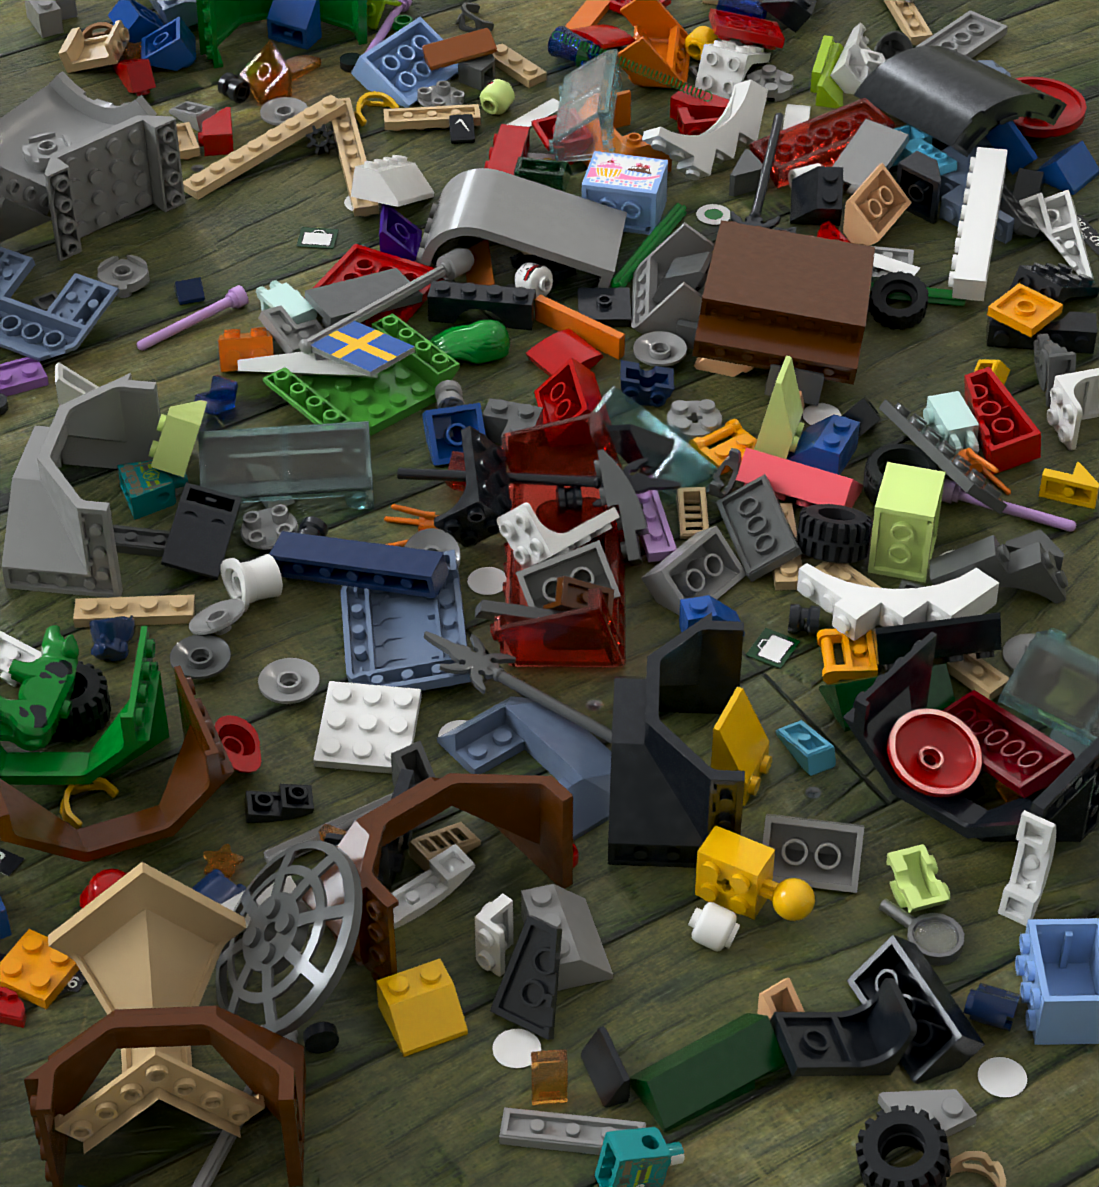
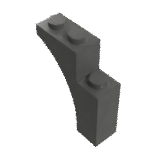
M992 535L929 560L930 580L934 585L959 578L978 568L998 581L999 587L1031 591L1048 598L1055 604L1067 600L1065 587H1068L1067 577L1063 570L1058 571L1052 553L1050 551L1046 552L1040 542L1009 553L1007 547L1004 544L1000 545L995 536Z

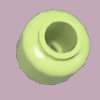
M494 79L489 82L480 94L481 106L489 114H503L515 99L512 86L500 79Z

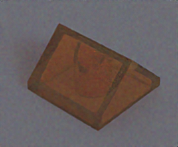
M269 40L240 73L243 80L249 82L251 93L260 105L272 99L292 97V70L274 42Z

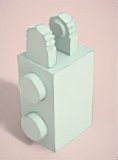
M274 280L270 282V290L263 286L256 288L257 297L261 302V311L282 305L296 324L311 321L317 317V311L301 296L298 290H294L287 282L281 284Z
M955 391L928 396L927 406L923 410V417L927 425L929 424L931 428L942 436L939 441L942 442L944 440L957 450L954 454L955 456L963 448H971L978 454L979 444L977 438L979 423L960 392Z

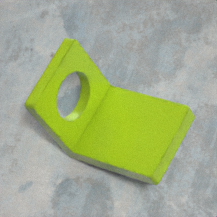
M367 0V26L377 29L385 4L401 6L402 3L397 0Z

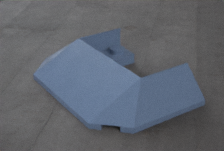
M0 247V347L38 361L77 350L119 293V289L74 273L47 311L11 299V296L36 265L33 258Z
M511 696L437 738V743L470 774H483L521 751L526 750L573 795V841L609 820L611 751L589 731L529 698Z

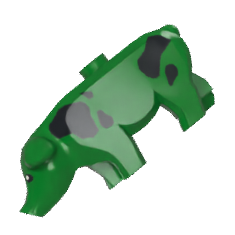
M57 625L48 627L45 632L41 646L42 657L33 662L13 659L8 673L11 674V679L22 684L19 689L18 700H10L0 696V741H10L28 751L39 750L45 747L50 742L60 719H67L73 702L70 701L74 690L79 648L74 636L70 634L64 638L60 633V627Z

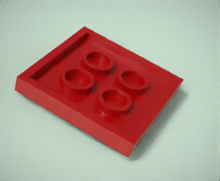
M710 9L709 20L714 34L719 39L730 41L731 38L739 39L741 43L746 45L759 43L763 44L762 47L770 50H776V47L783 48L785 38L777 22Z

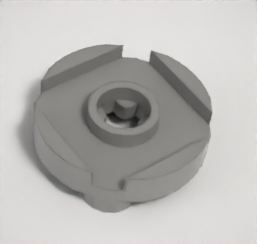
M764 65L762 69L747 75V80L751 79L768 89L767 98H775V102L785 100L792 95L793 75L776 69L774 65Z
M55 132L35 135L28 139L29 144L27 146L24 144L22 147L24 159L27 163L33 165L35 170H45L51 154L71 145V139L62 134L63 138L56 137Z
M127 255V259L120 260L118 256L110 257L100 263L97 269L98 281L117 287L119 289L117 296L120 298L131 296L132 292L143 288L150 282L147 263L142 258L133 255Z
M709 399L701 401L676 400L672 403V407L667 414V430L669 434L673 436L675 433L677 436H680V441L689 443L690 440L696 437L702 438L722 427L721 413L715 408V402Z

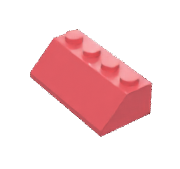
M747 447L736 480L744 483L743 486L765 474L778 500L785 501L786 496L797 499L795 504L801 507L817 504H835L852 508L863 489V485L854 479Z

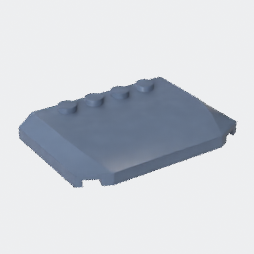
M455 549L443 551L449 574L437 598L351 586L342 587L340 591L345 663L349 683L414 688L424 691L471 682L470 672L453 674L439 670L440 664H453L455 662L451 660L448 654L424 639V632L427 631L455 644L468 647L460 575Z

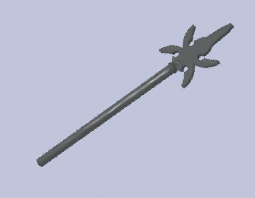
M427 631L424 632V639L448 654L451 660L455 662L453 664H440L439 670L453 674L470 672L473 685L483 694L486 687L481 675H484V679L493 678L495 682L502 683L612 744V730L505 672L503 668H499V664L515 663L516 657L503 653L485 655L483 643L474 634H471L470 637L473 651H475L472 652L470 647L455 644Z

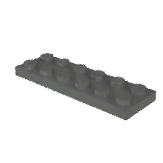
M886 399L884 400L879 409L970 496L999 514L1003 512L1008 505L999 498L1002 493L992 484L988 483L986 485V478L974 468L970 470L969 467L972 464L959 454L955 456L954 454L957 450L944 440L940 442L939 440L942 436L930 426L926 428L927 422L916 413L912 416L909 415L911 411L899 402L894 405Z

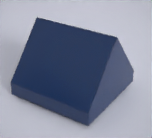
M201 277L175 282L174 291L179 305L205 300Z

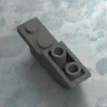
M598 450L599 459L594 460L597 477H602L604 487L599 488L602 505L607 504L608 509L615 507L617 511H620L618 513L620 517L616 519L618 531L623 530L625 541L620 542L623 559L628 558L631 566L643 564L638 536L649 534V529L641 503L630 481L614 459L604 450Z

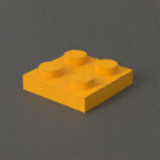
M1019 283L988 306L987 315L1022 334L1032 337L1062 313L1063 304Z
M28 929L0 962V987L13 990L18 994V997L47 1009L80 969L69 956L49 947L47 936Z

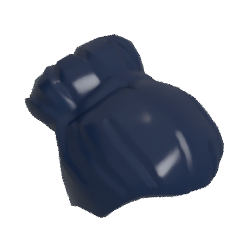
M130 615V618L119 616L90 621V632L94 642L91 655H94L99 660H111L112 662L126 659L129 653L128 642L132 639L135 632L136 622L133 615Z

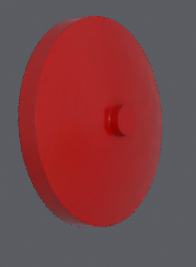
M1015 78L1067 104L1054 126L1043 120L1030 117H1019L1013 120L1022 135L1038 138L1057 137L1068 134L1081 126L1085 119L1086 101L1075 88L1050 78Z

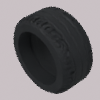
M891 444L874 451L866 461L863 481L864 492L867 498L876 505L887 462L940 471L939 466L923 450L913 445Z

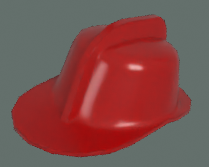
M227 715L220 717L215 722L214 727L233 769L244 773L256 772L261 766L258 733L249 722L238 716Z

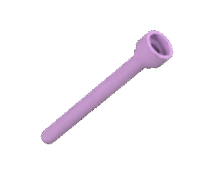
M397 0L402 3L401 6L393 5L391 12L365 52L385 39L392 27L394 18L400 15L401 12L407 11L412 4V0Z
M237 285L228 290L225 298L138 341L137 348L141 351L146 350L229 307L240 308L249 302L247 293L242 286Z
M945 480L942 494L943 502L951 504L952 501L957 503L960 500L991 509L967 494L955 481ZM1005 502L1008 506L1002 513L1069 532L1076 529V523L1072 520Z

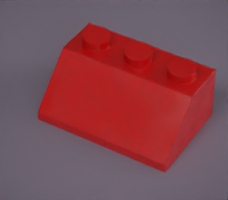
M572 357L534 391L538 407H543V426L548 443L552 446L591 441L598 435V426L610 424L594 372Z

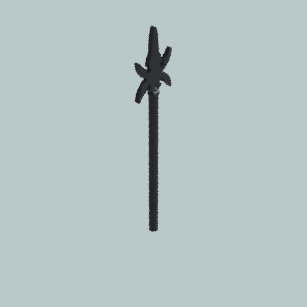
M776 113L774 116L752 211L745 218V222L741 221L742 218L731 211V221L772 229L781 220V217L777 216L764 224L761 212L783 124L784 115L782 113Z
M648 458L635 460L622 470L636 494L645 493L649 490L681 488V483L678 481L650 478L641 473L629 475L648 464ZM398 468L397 478L466 482V471ZM507 472L509 484L595 487L596 489L604 487L602 477H597V475ZM601 499L593 502L594 508L605 506L602 505Z

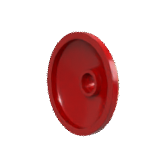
M927 708L913 710L903 715L894 724L889 733L887 752L894 771L902 781L920 793L933 797L955 796L966 791L980 773L982 753L977 738L965 723L947 712Z

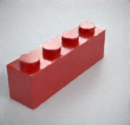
M501 124L498 134H494L493 147L489 149V161L486 160L484 168L495 169L521 177L530 149V127Z

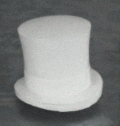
M265 554L259 558L242 563L235 558H228L222 561L220 571L225 588L231 599H239L244 603V612L248 610L250 603L281 595L283 589L282 577L279 567L271 555Z

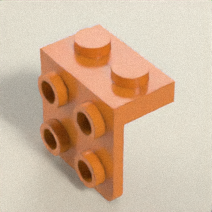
M265 327L251 328V333H240V329L224 330V334L220 335L218 339L221 372L238 371L237 360L274 355L273 337Z

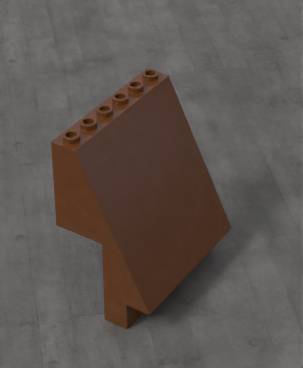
M721 220L702 296L692 356L770 370L771 364L783 365L787 355L792 357L794 368L823 373L824 380L854 385L866 327L875 247Z

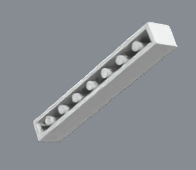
M977 147L976 157H971L963 201V204L967 205H962L960 220L964 221H959L957 236L961 238L956 237L954 253H958V255L953 254L951 270H955V272L950 271L948 287H953L952 298L984 301L1008 150Z

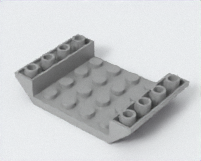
M137 115L51 154L44 175L59 261L82 252L81 237L154 204L162 211L167 212L185 203L176 118L172 116Z

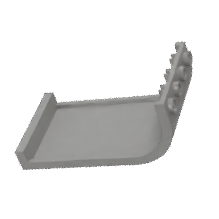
M489 168L471 169L453 177L444 187L438 204H432L415 262L430 266L435 251L447 240L459 236H476L600 276L597 288H609L615 272L627 212L503 171Z

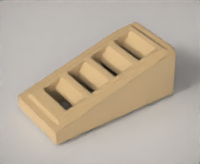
M706 487L677 489L676 500L680 539H689L695 533L709 528ZM684 504H699V506H684ZM700 511V514H685V512ZM701 519V522H685V520ZM702 527V530H686V528Z
M462 822L411 840L409 842V854L424 871L430 869V859L453 846L448 842L450 839L465 854L480 846L481 840ZM461 834L466 840H460L457 835Z

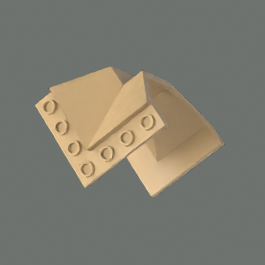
M141 862L49 934L48 946L75 961L107 1015L115 1009L199 1006L223 947L228 941L246 929L245 917ZM191 1046L121 1049L122 1074L65 1116L61 1114L55 1116L54 1122L55 1130L83 1142V1152L85 1154L157 1100H162L241 1138L240 1126L265 1108L264 1096L257 1094L253 1097L192 1067Z

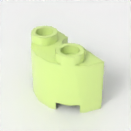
M924 844L887 853L886 863L891 866L895 876V880L890 882V886L900 908L908 907V913L946 904L950 901L949 888L945 882L942 883L941 880L936 879L935 874L938 872L936 860L933 855L928 854Z

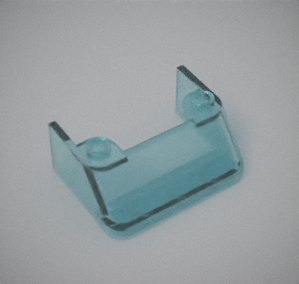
M613 385L585 420L595 429L598 426L633 424L674 439L673 450L652 475L653 478L678 481L681 483V488L694 487L712 478L719 469L653 414ZM677 489L663 490L669 496L672 492L677 494Z

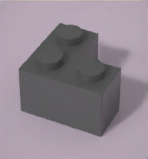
M490 398L482 414L486 437L493 443L501 444L506 453V464L529 467L543 435V407Z

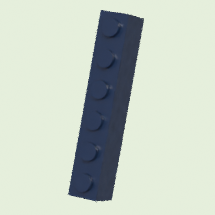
M286 531L281 532L269 553L275 559L281 577L437 598L449 574L444 552Z

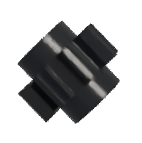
M325 124L318 129L313 125V132L305 135L311 140L307 147L309 149L315 147L316 155H319L320 151L324 150L329 154L328 148L330 145H336V142L330 138L335 134L334 131L326 132ZM321 135H323L326 139V142L322 141L320 145H318V142L315 139L320 138Z

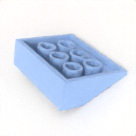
M418 17L359 56L351 74L367 90L385 93L392 97L397 104L409 108L418 102L419 88L435 86L438 81H448L459 74L458 63L432 71L429 69L424 59L422 46L443 39L421 17Z

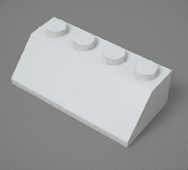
M392 155V158L383 157V160L374 159V162L365 161L363 165L355 166L351 197L399 207L434 197V191L416 163L407 161L405 156Z

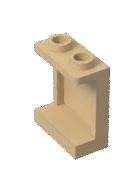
M122 20L115 22L110 34L88 39L84 38L80 27L71 29L58 52L67 73L117 64L130 40L129 31L124 27Z

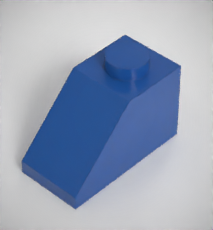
M710 595L680 600L679 627L681 632L711 612L712 621H741L736 611Z

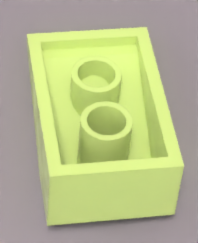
M787 355L776 380L754 450L787 459L789 452L795 453L805 423L800 422L803 408L792 357Z
M200 400L171 406L167 415L161 414L156 430L162 433L159 442L153 440L148 455L153 458L151 467L184 477L207 405L206 401Z

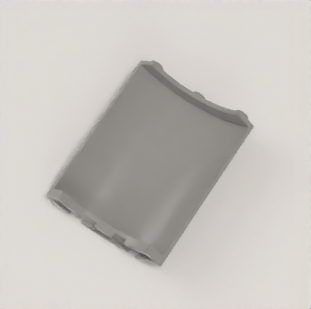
M62 71L47 86L0 118V166L46 186L44 175L46 169L41 171L35 170L33 165L27 163L24 159L22 147L24 144L25 146L29 144L28 139L41 133L55 132L56 137L63 138L62 134L67 135L71 139V143L74 144L134 116H156L157 113L142 95L132 102L123 103L121 106H114L113 103L98 98L92 100L86 96V91L76 85Z

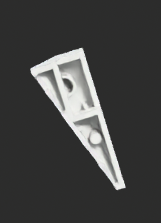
M862 23L853 28L830 75L843 92L847 94H854L863 81L872 73L860 53L862 48L871 51L866 46L869 43V39L863 36L866 28Z
M1069 190L1044 198L1041 192L1019 200L1024 211L1078 276L1079 274H1084L1094 279L1074 201Z
M294 352L237 360L238 371L274 373L286 367L293 374L378 378V373L369 377L314 352L310 354Z

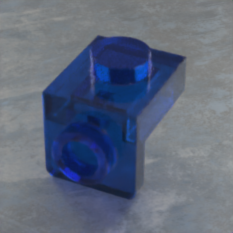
M215 375L212 377L210 391L196 394L194 402L206 401L207 405L204 412L211 415H219L222 411L233 409L238 382Z

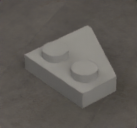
M956 1089L882 1092L878 1097V1104L885 1113L891 1112V1106L897 1105L899 1110H905L906 1105L914 1106L916 1113H919L921 1109L929 1113L930 1120L935 1117L940 1122L941 1130L944 1129L947 1137L975 1124L977 1114Z

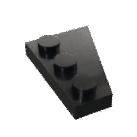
M530 915L527 916L490 1011L547 1040L554 1039L562 929Z

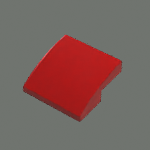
M599 24L569 29L571 39L573 37L575 39H586V42L591 44L589 49H592L593 45H595L594 49L599 47L598 49L630 45L635 42V39L630 34L611 25Z
M569 328L545 338L526 352L528 359L550 377L571 357L589 370L604 358L599 351Z

